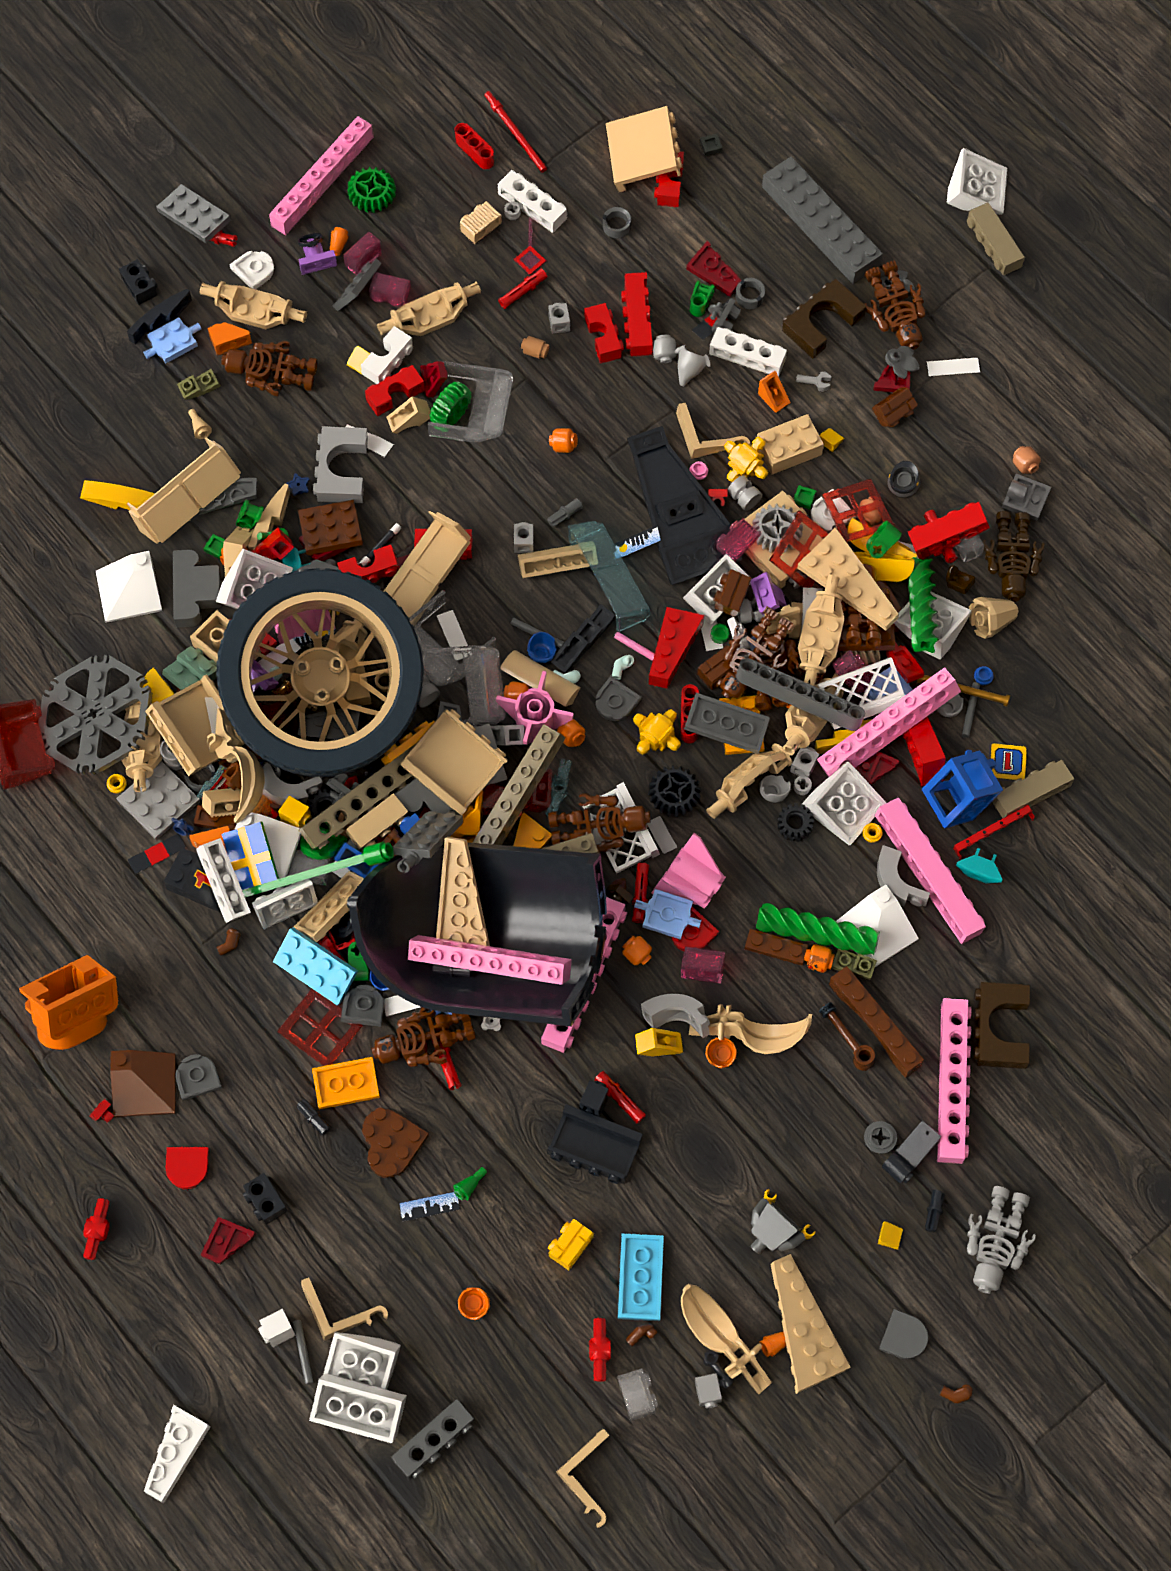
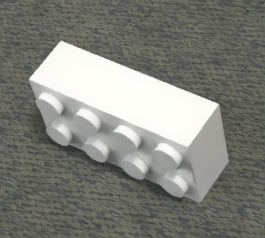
M324 1373L318 1382L309 1421L393 1443L397 1437L407 1395Z

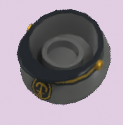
M911 461L899 462L888 476L887 484L889 490L898 497H909L916 493L921 483L918 468Z

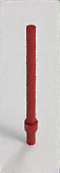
M490 91L486 92L484 96L490 102V107L495 113H498L542 173L545 172L547 167L504 111L501 102L496 100Z

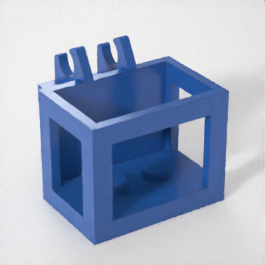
M967 750L965 755L951 758L922 788L944 829L973 821L1003 791L992 772V769L997 765L994 759L987 760L981 751L972 752ZM951 771L954 773L950 780L941 782ZM949 790L957 806L946 815L934 793Z

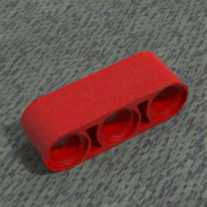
M457 124L455 127L457 145L481 168H492L494 165V151L492 147L468 124Z
M692 684L684 686L681 693V739L689 744L695 742L698 738V734H687L686 730H684L688 715L685 713L690 712L694 697L687 698L686 695L692 694L695 696L696 693H699V689Z

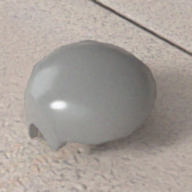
M957 694L936 710L944 717L957 716L963 709V698Z
M765 776L760 782L762 797L772 803L782 802L788 796L791 789V783L786 782L783 776Z

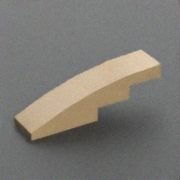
M284 484L263 511L249 542V551L252 552L262 542V540L257 539L259 532L267 533L273 530L274 525H282L290 496L288 484Z

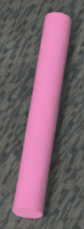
M620 632L615 634V639L653 661L655 653Z

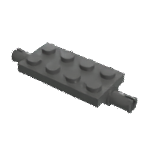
M452 809L448 810L446 814L435 811L426 812L393 846L394 855H401L403 857L397 864L398 870L407 873L423 857L431 858L444 844L445 838L451 837L464 823L463 815H459L458 812L452 811Z

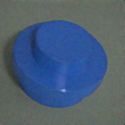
M982 666L976 669L974 679L980 685H988L993 680L994 675L990 668Z

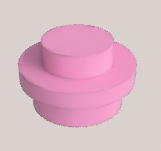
M695 462L691 465L689 471L696 480L706 478L708 467L703 462Z

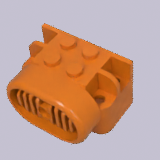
M88 955L19 988V992L28 998L25 1002V1009L32 1015L33 1024L37 1027L39 1041L44 1046L56 1050L75 1047L101 1033L107 1025V1015L112 1013L118 1005L116 976Z

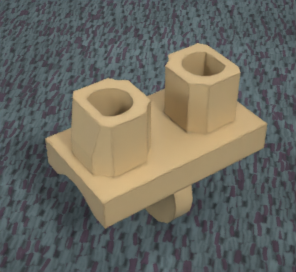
M790 605L784 606L781 612H778L780 614L776 621L772 619V624L767 626L766 631L768 635L776 633V630L781 628L779 621L782 617L788 619L796 626L800 625V609L798 607L792 608Z

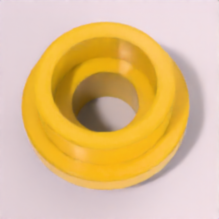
M113 774L107 780V788L112 793H120L126 788V779L120 774ZM116 782H120L119 786H114Z
M870 823L864 827L862 834L866 841L874 843L881 839L882 829L879 825ZM874 831L876 835L871 836L869 832Z

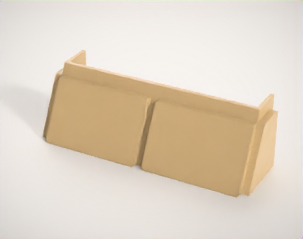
M205 438L209 449L140 507L135 508L129 502L127 503L130 508L129 513L139 531L156 544L159 542L163 543L193 518L201 507H206L240 478V470L224 448L215 441Z
M431 511L428 512L435 520L384 590L397 601L399 607H402L409 617L411 624L418 618L439 588L438 585L445 580L470 544L471 536L462 526L439 512L436 514Z

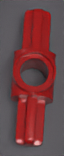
M99 1198L97 1200L94 1215L87 1218L83 1232L84 1237L87 1239L83 1255L85 1259L95 1260L99 1242H103L107 1238L109 1222L106 1220V1215L110 1203L107 1199Z
M595 1318L593 1320V1338L589 1340V1360L594 1363V1381L603 1382L606 1381V1362L611 1359L610 1340L606 1338V1320L604 1318Z

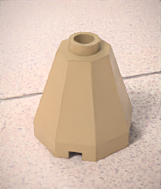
M978 597L973 600L974 603L969 605V609L972 610L969 621L972 626H976L977 630H974L976 635L985 639L994 636L1018 616V607L1010 600Z

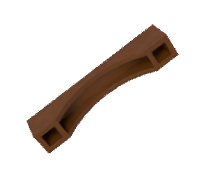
M846 966L831 977L829 986L868 1025L902 1075L907 1078L919 1069L924 1059L851 970Z

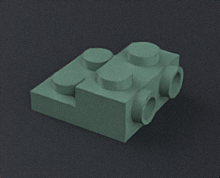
M190 646L177 655L175 662L163 669L162 675L180 690H183L201 680L206 674L212 681L217 679V663L214 660L206 659L199 648L194 649Z

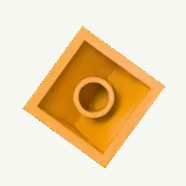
M483 790L466 808L467 810L463 814L464 823L453 834H478L483 817Z

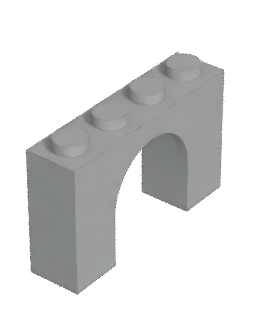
M322 426L321 434L318 433L320 450L316 452V461H319V466H315L317 483L313 485V494L317 495L318 502L354 500V503H363V478L340 477L333 474L328 467L331 460L339 454H367V428Z

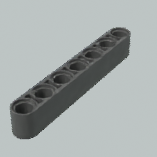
M744 658L740 661L736 673V679L740 683L847 730L857 731L861 727L865 717V710L862 707L753 659Z

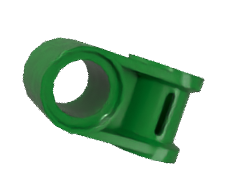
M697 280L690 300V313L693 316L701 317L706 313L715 291V285L709 286Z
M245 500L238 515L236 525L252 529L260 520L264 507L255 506L249 503L248 500Z
M885 521L868 539L866 548L872 557L881 558L900 539L902 533L889 521Z
M355 941L348 947V964L358 970L353 981L369 980V967L360 953L358 956L355 955L356 949H358Z

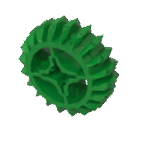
M369 166L368 170L362 168L361 173L356 171L355 176H351V181H348L347 192L349 200L353 202L354 207L358 206L360 211L365 209L366 213L369 210H372L374 213L376 209L381 211L382 207H388V203L392 204L393 198H395L396 185L394 184V179L391 178L389 173H385L384 169L379 171L376 167L372 170Z
M453 382L448 387H445L433 403L430 421L442 430H448L450 427H453L462 415L465 414L466 409H468L472 397L470 389L460 382Z

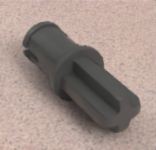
M575 498L566 506H561L559 511L547 518L550 526L555 527L565 519H570V516L582 509L583 506L579 499Z

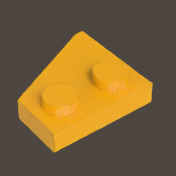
M523 812L513 846L543 849L552 839L551 833Z

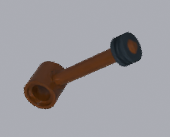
M832 1002L823 1005L819 1013L823 1015V1018L828 1017L853 1049V1063L855 1067L862 1071L869 1070L874 1063V1050L868 1045L860 1046L835 1014L837 1008L834 1007ZM867 1055L869 1060L862 1061L859 1056Z

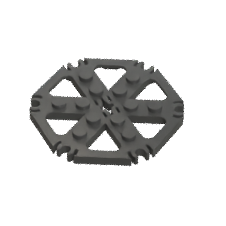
M104 655L102 662H100L98 656H91L53 678L59 683L51 681L50 683L54 686V689L52 691L45 689L44 691L49 697L42 695L37 731L38 741L41 744L46 742L41 747L44 753L78 774L85 775L86 769L89 768V773L94 775L128 757L129 752L135 751L131 746L139 749L140 746L136 744V740L139 738L142 740L146 739L141 732L148 735L150 718L145 711L151 705L153 695L152 689L149 686L143 688V685L148 683V680L145 679L146 677L110 655L109 657ZM112 669H118L129 676V682L108 695ZM83 670H89L86 697L67 687L68 679ZM136 702H141L139 720L136 724L131 725L116 716L117 713ZM53 703H57L74 714L54 727L49 728L47 726L49 707ZM94 711L97 712V713H96V716H97L96 718H93V717H92ZM103 732L120 741L121 747L105 758L100 759ZM81 735L79 755L76 759H69L58 752L59 747Z

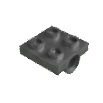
M1016 474L1009 487L1002 508L1015 513L1027 512L1030 514V519L1037 521L1051 487Z

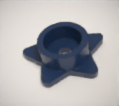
M294 474L293 480L286 484L289 485L293 496L309 492L306 485L310 479L308 477L301 478L298 474Z
M171 819L175 823L173 829L176 833L186 836L187 834L191 835V831H194V827L188 825L184 819Z

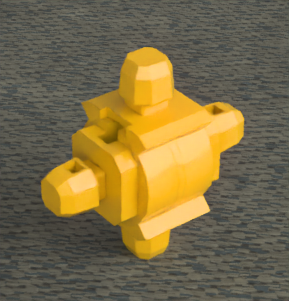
M757 437L752 442L753 444L744 442L737 445L733 441L726 442L724 448L730 453L728 458L731 460L728 462V465L733 468L727 474V479L730 482H733L740 475H745L746 477L756 475L761 479L766 478L768 471L762 466L764 464L762 460L764 455L759 451L765 446L766 441Z
M670 709L663 715L658 713L655 716L653 713H650L646 718V716L637 713L634 716L633 722L639 727L641 741L637 745V751L640 754H646L650 748L654 751L658 748L660 751H663L666 747L674 751L678 750L681 743L674 736L673 727L677 713Z

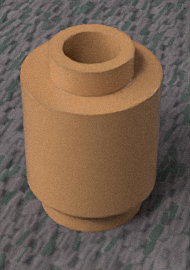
M528 336L527 339H523L521 349H523L524 354L538 359H545L549 351V344H546V341Z

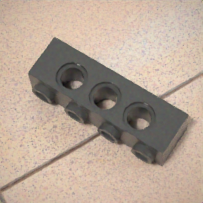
M456 1399L391 1458L408 1479L412 1477L416 1479L424 1472L423 1467L427 1463L433 1464L441 1456L439 1453L445 1447L450 1449L457 1442L456 1438L461 1433L465 1435L474 1427L472 1425L474 1418ZM449 1421L457 1424L456 1429L452 1432L445 1429V1425ZM438 1436L440 1443L437 1446H431L428 1443L430 1437ZM417 1450L424 1452V1457L419 1461H415L412 1458V1454Z

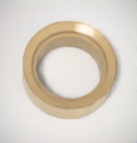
M389 672L377 674L375 676L376 688L381 692L387 693L389 686H381L378 680L384 675L389 676Z

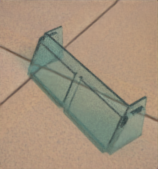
M590 521L569 525L568 539L570 545H579L616 614V630L620 632L645 621L646 617H649L650 608L603 523Z

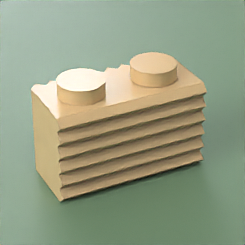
M485 201L484 204H479L474 209V212L465 215L461 219V232L475 244L502 223L501 214Z
M232 788L203 791L202 807L212 818L214 816L220 817L221 815L223 817L225 815H236L240 803L241 790L236 788L234 791Z

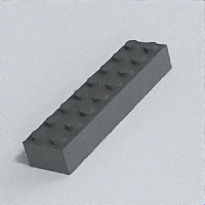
M789 157L763 174L762 188L852 284L865 277L867 270L869 271V269L881 266L883 253L792 157Z

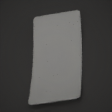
M661 816L652 819L651 823L647 824L664 854L677 848Z

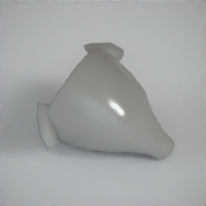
M685 345L675 350V353L679 354L678 376L679 383L683 387L697 376L706 365L711 367L707 354L701 356L686 350Z

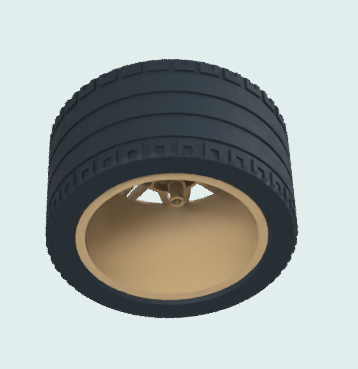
M320 568L304 569V571L300 572L296 570L263 584V587L256 589L255 592L249 595L247 600L242 602L240 607L234 612L232 620H229L223 633L224 636L221 639L218 650L216 672L218 691L224 711L235 731L245 744L263 760L293 774L309 777H333L357 771L382 757L405 732L417 710L424 680L423 655L421 645L418 642V636L413 624L409 622V617L402 607L397 605V601L386 591L383 592L381 587L368 579H362L359 575L357 576L350 572L343 573L338 569L325 568V570H320ZM322 609L318 636L313 633L297 613ZM332 610L329 641L326 647H322L321 637L325 611ZM335 611L349 615L359 621L334 638ZM293 616L313 640L314 648H310L300 655L296 654L292 650L283 620ZM277 624L279 625L287 653L261 643L268 632ZM362 625H365L371 633L352 660L345 661L337 651H334L336 644ZM375 636L385 653L386 659L359 662ZM259 646L289 658L294 664H281L257 652ZM255 654L280 667L265 675L251 679ZM388 663L387 669L363 674L349 672V669L358 666ZM389 672L387 697L362 678ZM282 673L291 674V683L294 690L288 695L254 696L252 685ZM349 681L358 682L383 700L384 704L381 710L376 711L348 703L343 695L348 689ZM300 697L301 701L297 709L279 727H276L273 724L274 721L291 702ZM256 701H287L271 721L267 719ZM336 701L343 709L355 732L350 736L336 715L333 704ZM308 704L325 706L327 710V717L319 742L306 740L305 709ZM347 709L375 715V717L364 728L357 731ZM297 713H299L301 739L281 730ZM333 717L345 738L324 742Z

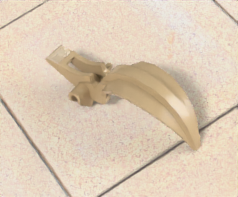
M218 708L215 734L212 733L207 736V744L210 752H216L218 758L226 759L231 763L239 761L242 787L239 807L234 818V822L239 823L257 806L263 794L265 785L264 769L253 752L239 747L242 742L236 737L234 727L225 711Z
M723 1004L718 1005V1012L716 1014L707 1016L710 1022V1035H717L719 1040H722L724 1037L730 1039V1036H735L754 1052L762 1054L779 1053L791 1048L807 1033L812 1022V1014H809L804 1020L795 1023L759 1024L747 1020L741 1012L731 1011V1005H727L725 1009ZM690 1025L689 1035L700 1036Z
M691 1284L685 1286L681 1297L682 1312L696 1338L714 1352L724 1353L732 1362L724 1369L731 1378L742 1373L754 1390L760 1394L772 1383L754 1354L756 1355L760 1351L762 1344H757L753 1349L749 1350L739 1338L738 1331L733 1322L719 1304L700 1287ZM738 1349L743 1354L740 1358H737L734 1354ZM748 1362L757 1370L753 1377H751L744 1366Z

